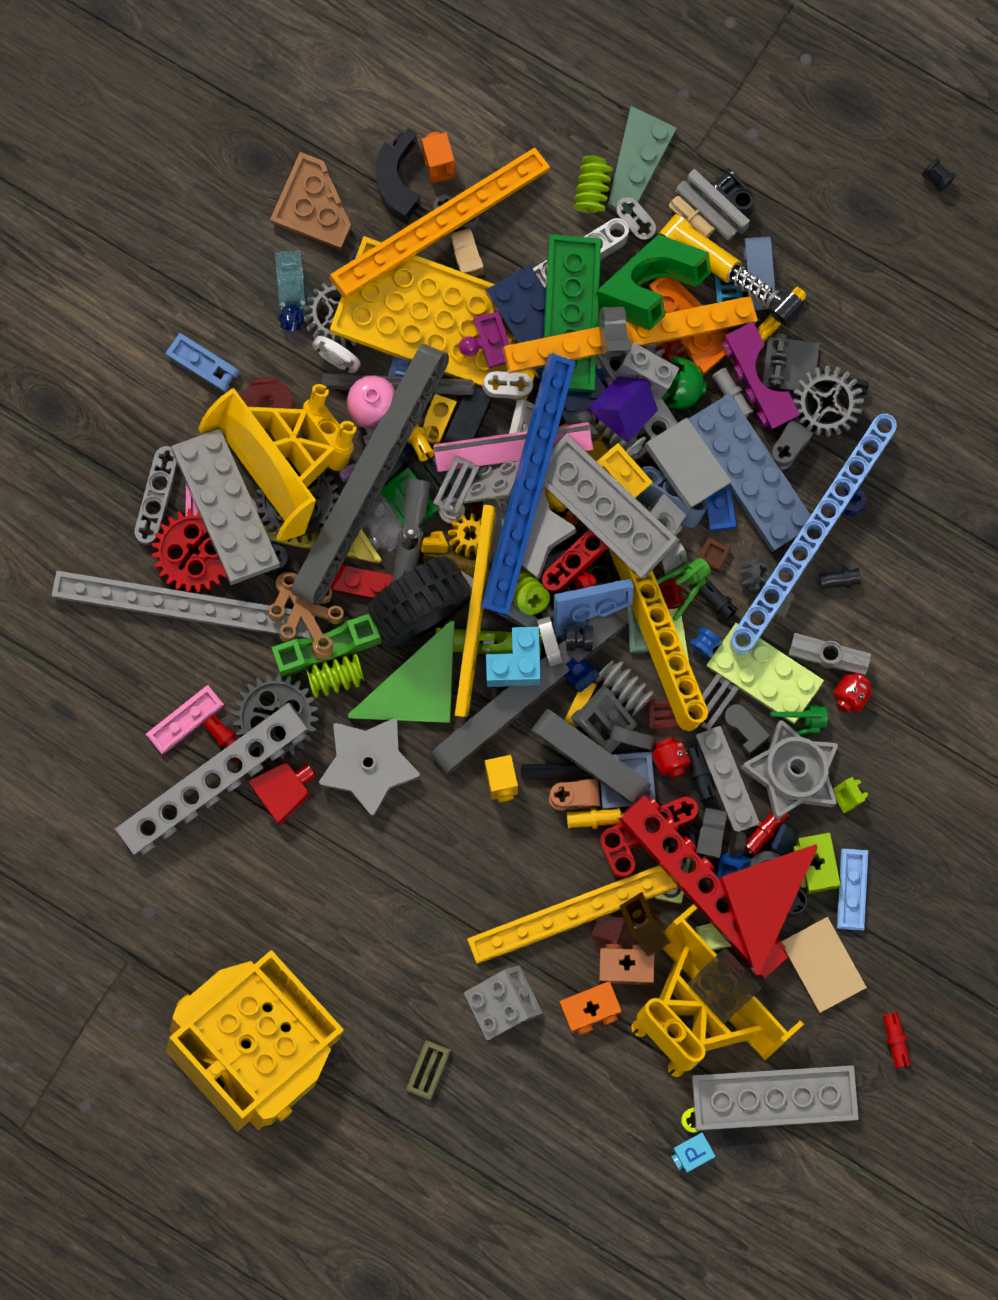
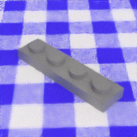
M721 726L697 734L695 738L701 748L706 765L710 769L712 780L724 810L727 812L734 835L757 826L759 820Z

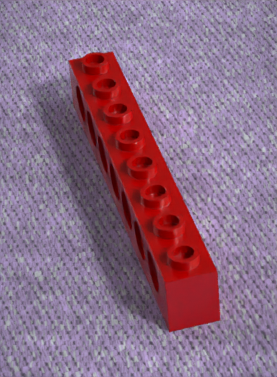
M646 796L640 797L618 817V820L750 966L740 934L734 928L735 920L729 903L728 909L724 913H720L716 908L717 901L720 898L727 900L721 880L712 872L715 869L708 859L705 857L701 859L695 853L697 847L689 838L685 837L683 839L678 834L677 830L679 827L670 817L665 819L659 812L661 809L660 805L652 797L648 799ZM648 818H653L657 822V829L653 833H649L645 829V821ZM666 838H671L675 843V848L671 853H667L663 849V841ZM684 858H689L692 861L693 868L689 873H685L681 869L680 864ZM702 878H706L710 882V890L707 893L699 890L698 884ZM778 938L773 945L761 974L757 975L759 978L765 979L788 957L784 953L786 947Z

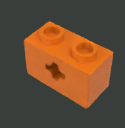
M432 132L427 134L421 140L422 155L430 184L455 178V160L447 133Z
M610 981L559 1001L571 1034L577 1032L578 1036L592 1031V1025L602 1022L604 1026L617 1021V1015L622 1012ZM591 1003L592 1007L598 1006L595 1012L596 1016L592 1017L590 1013H584L587 1010V1004Z

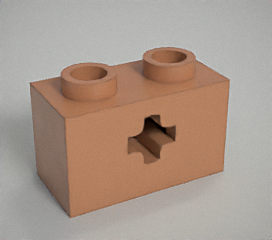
M606 944V948L600 949L599 983L610 981V984L653 985L654 953L648 957L639 945H633V949H622L620 944ZM624 958H629V962L634 963L628 971L624 970L623 965H619V963L624 961Z

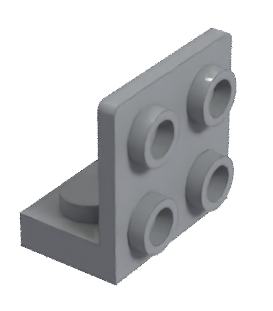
M520 965L505 969L464 992L486 1040L500 1035L521 1022L543 1014Z

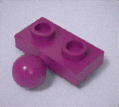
M499 311L475 317L473 323L478 339L471 336L462 338L458 346L460 353L465 357H472L478 353L479 349H482L488 369L505 365L506 362L502 348L510 344Z

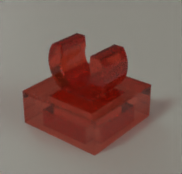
M678 339L662 342L657 347V350L665 349L663 357L671 364L674 362L670 360L672 357L684 359L689 357L686 353V347L682 346Z

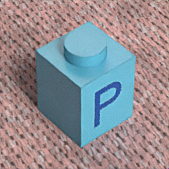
M703 1133L673 1148L675 1154L671 1156L679 1171L683 1169L685 1173L716 1157Z

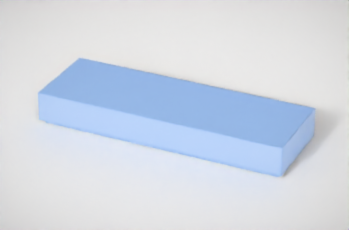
M841 849L836 929L864 931L868 850Z

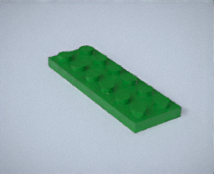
M549 234L543 338L597 327L600 238ZM596 356L574 360L575 366L568 391L593 393L595 390Z

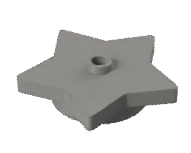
M544 485L541 490L521 566L537 579L541 577L547 556L552 549L576 533L574 525L550 510ZM495 499L483 500V505H491L497 509L490 562H493L507 509H500Z
M396 718L367 731L338 723L333 724L337 756L320 779V786L352 792L369 815L374 816L389 789L420 777L419 772L399 752ZM366 759H372L373 765L371 767H365L363 765V761Z
M780 720L776 725L769 749L742 765V769L767 788L775 819H779L801 803L833 807L837 803L828 777V769L837 750V743L813 742L803 738L783 720Z

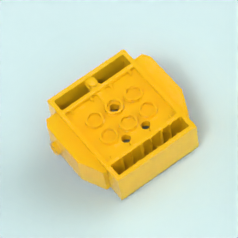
M271 950L255 964L249 961L219 970L190 996L188 994L176 1004L177 1007L169 1029L172 1035L169 1037L166 1053L237 1132L249 1121L257 1130H260L263 1126L271 1125L277 1119L281 1122L293 1112L291 1107L315 1086L331 1050L330 1047L340 1040L344 1029ZM268 1004L272 1007V1011L265 1012L262 1006ZM284 1024L290 1027V1031L287 1033L283 1032L280 1028ZM248 1041L251 1047L244 1049L241 1046V1042ZM217 1078H220L225 1084L224 1089L215 1081Z

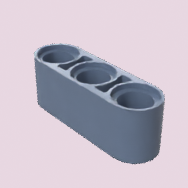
M744 238L745 271H751V275L754 277L758 276L761 282L765 281L767 286H773V290H775L771 238ZM751 296L755 310H768L763 305L762 300L757 301L756 296Z
M651 466L644 467L642 469L643 472L651 479L653 484L637 498L649 505L665 494L686 514L681 524L690 528L696 527L708 507L707 500L705 499L693 508L688 509L662 471Z

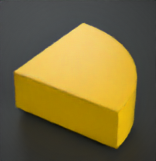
M432 532L429 537L424 538L421 551L423 553L447 554L449 546L443 532Z

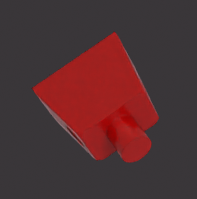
M284 763L251 779L248 783L280 826L308 799L310 795L304 785L316 777L308 764L294 772L288 763Z

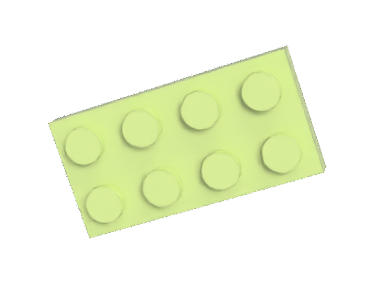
M735 623L706 667L714 673L720 674L722 678L727 679L731 684L736 685L741 691L773 712H804L824 683V680L760 638L749 654L745 656L734 654L730 649V640L733 632L739 625ZM739 636L735 639L740 647H747L749 645L748 639L744 636ZM782 717L788 722L792 723L793 725H795V723L799 719Z

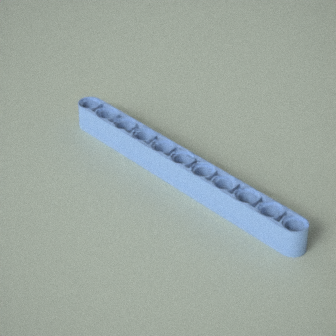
M880 414L874 419L733 632L730 640V649L734 654L745 656L752 651L888 445L897 427L896 420L891 415ZM877 425H887L890 429V432H880L877 428ZM872 445L876 453H866L863 446ZM849 467H859L862 474L853 475L849 471ZM835 488H845L848 495L845 497L838 496ZM824 508L831 509L834 517H824L821 510ZM810 529L817 530L820 538H809L807 531ZM802 551L806 559L803 561L796 560L793 557V552ZM787 572L791 575L792 580L790 582H783L779 579L778 574ZM772 593L777 597L778 602L769 604L765 601L764 595ZM752 615H759L764 623L756 626L751 623L750 617ZM739 636H744L748 639L749 645L747 647H740L735 639Z

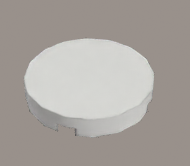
M317 336L312 343L314 350L320 349L319 354L323 359L341 370H345L348 367L350 368L349 373H355L361 365L356 356L333 340Z

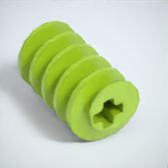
M584 156L582 158L583 165L580 167L581 175L578 177L579 185L576 188L578 194L575 195L574 201L576 204L573 205V209L584 213L605 211V206L599 204V202L607 201V197L602 195L601 192L609 191V187L603 185V183H609L611 178L604 174L613 171L612 167L606 165L607 161L597 156Z
M521 567L512 601L524 614H537L547 607L550 601L549 592L538 579Z
M353 654L352 662L344 656L342 665L336 659H333L332 668L325 661L322 663V670H319L316 664L312 665V673H309L307 670L310 686L315 698H319L320 689L327 696L329 695L330 687L336 693H339L340 684L346 690H349L351 681L358 688L360 687V679L364 680L357 654Z

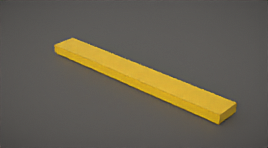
M491 505L483 506L455 716L459 717L469 716L483 615L481 604L487 585L497 509Z
M656 866L467 938L478 965L621 910V904L640 892H643L647 899H651L677 889V886L660 866Z

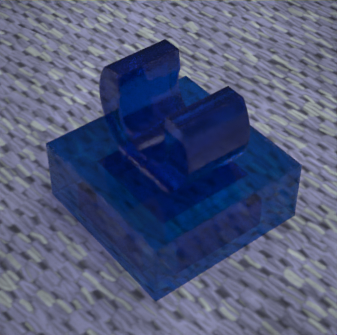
M573 657L565 664L570 670L564 676L565 679L580 693L600 677L596 669L585 660L579 663Z

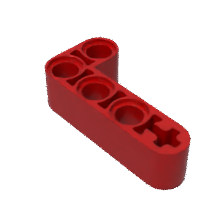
M683 797L661 806L659 812L666 818L670 817L674 821L673 815L681 811L682 805L686 808H691L689 816H686L685 813L676 816L675 820L677 822L675 823L678 827H683L694 821L698 813V805L692 798ZM648 818L645 821V829L649 833H653L657 829L653 818ZM622 823L605 830L600 840V847L610 871L614 877L620 880L630 877L634 873L635 860L630 849L641 845L631 836ZM608 836H616L620 844L616 848H609L605 844V839ZM626 860L630 864L629 871L619 872L615 866L616 862Z

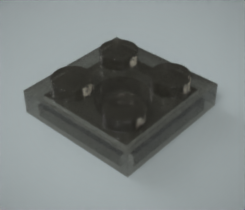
M726 948L718 953L687 983L723 1024L762 989L760 984Z

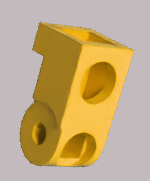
M434 394L423 425L426 432L425 437L429 444L442 443L451 419L457 410V401Z

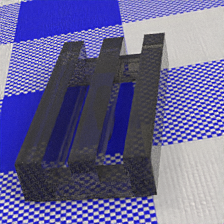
M428 453L426 455L429 459L423 462L430 470L429 473L416 454L410 458L405 469L410 467L419 480L431 482L429 494L435 500L440 489L435 479L441 486L445 476L441 471L438 472L437 465ZM448 483L441 498L442 501L449 495L452 489L450 483Z

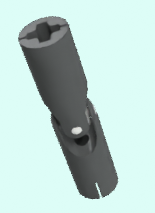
M409 478L407 480L402 512L405 526L403 524L400 528L392 582L418 566L423 537L422 527L419 528L426 516L431 484L429 481ZM402 537L417 538L418 544L414 549L407 550L403 547Z

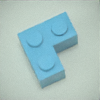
M539 627L512 628L513 654H486L487 687L540 685Z

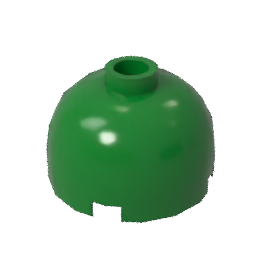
M672 357L670 360L674 361L673 365L678 367L679 370L665 393L664 402L669 409L684 410L691 408L706 392V382H704L702 371L693 361Z

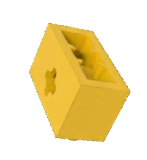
M511 755L485 760V772L491 799H498V802L513 800V795L518 794V784Z

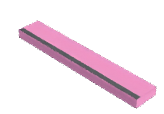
M589 422L558 427L553 448L567 434L585 451L593 450ZM528 431L434 444L438 472L449 470L455 456L461 457L477 466L520 460ZM458 463L455 469H461L463 465Z

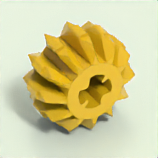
M475 514L470 515V520H467L465 515H461V524L453 521L452 526L455 530L448 531V536L453 538L449 541V545L451 547L457 546L455 550L457 555L465 550V558L469 559L470 552L473 551L477 557L482 518L476 522ZM466 532H469V534L474 532L475 539L472 540L470 538V540H466Z

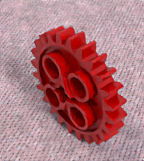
M188 509L187 516L184 517L179 511L178 520L176 521L172 517H168L171 525L168 527L161 524L160 526L164 533H155L160 543H152V547L159 551L153 553L152 558L160 560L154 567L156 569H163L159 574L161 579L169 576L166 582L168 586L176 582V590L180 591L183 586H186V592L190 593L192 588L195 587L198 594H201L203 586L210 592L211 583L213 582L221 586L218 578L221 576L227 579V576L217 553L214 555L206 553L207 547L212 544L210 537L201 543L205 534H207V530L199 512L195 516L191 509ZM190 528L199 529V535L194 539L186 537V532ZM180 548L183 550V554L179 559H171L169 557L171 550ZM198 548L200 554L198 556L196 554L191 555L189 549ZM186 560H188L184 569L180 570V565H182L186 562ZM194 564L203 565V571L199 575L190 574V568Z

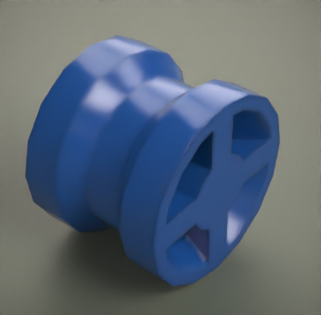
M700 627L697 638L692 639L689 646L701 656L711 659L714 648L719 647L722 640L709 629Z

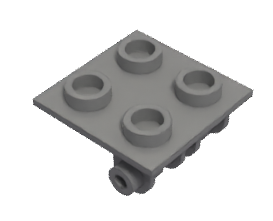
M508 461L503 464L479 467L463 501L464 504L495 499L498 507L506 510L520 461Z

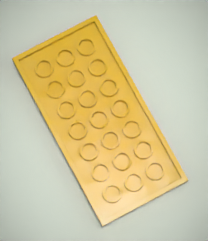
M363 236L356 258L381 242ZM417 255L407 259L344 299L342 296L329 333L408 362L412 361L422 344H427L448 353L449 363L444 375L455 379H470L479 386H482L485 377L490 372H508L506 364L488 369L482 349H479L475 356L465 357L460 353L458 347L459 342L464 337L471 336L478 339L473 323L475 317L497 312L485 293L486 289L495 284ZM503 323L509 344H516L510 332ZM532 369L518 372L529 375L533 381L535 373ZM492 379L491 383H488V385L493 386V390H497L500 385L505 386V384H498L497 379ZM518 380L515 385L510 384V386H517L521 392L527 387V385H523L522 380ZM527 397L522 398V399H514V398H509V399H512V400L517 401V400H526Z

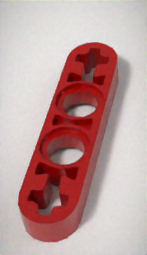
M589 529L544 572L542 576L544 587L550 593L562 592L609 547ZM590 538H597L600 540V546L598 549L590 551L586 548V542ZM571 556L581 558V563L576 569L567 567V560ZM563 566L564 570L570 575L566 577L563 573L558 578L560 581L559 585H550L551 581L549 578L552 575L558 577L562 573L559 567Z

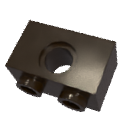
M643 892L620 905L632 937L648 957L671 943L658 912Z

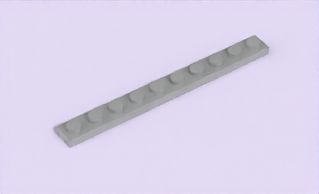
M56 571L52 597L55 599L280 635V628L287 623L292 609L284 608V618L281 621L275 622L268 616L269 605L63 571ZM278 610L272 611L276 615L281 613ZM300 618L295 638H312ZM290 631L284 632L285 635L292 634Z

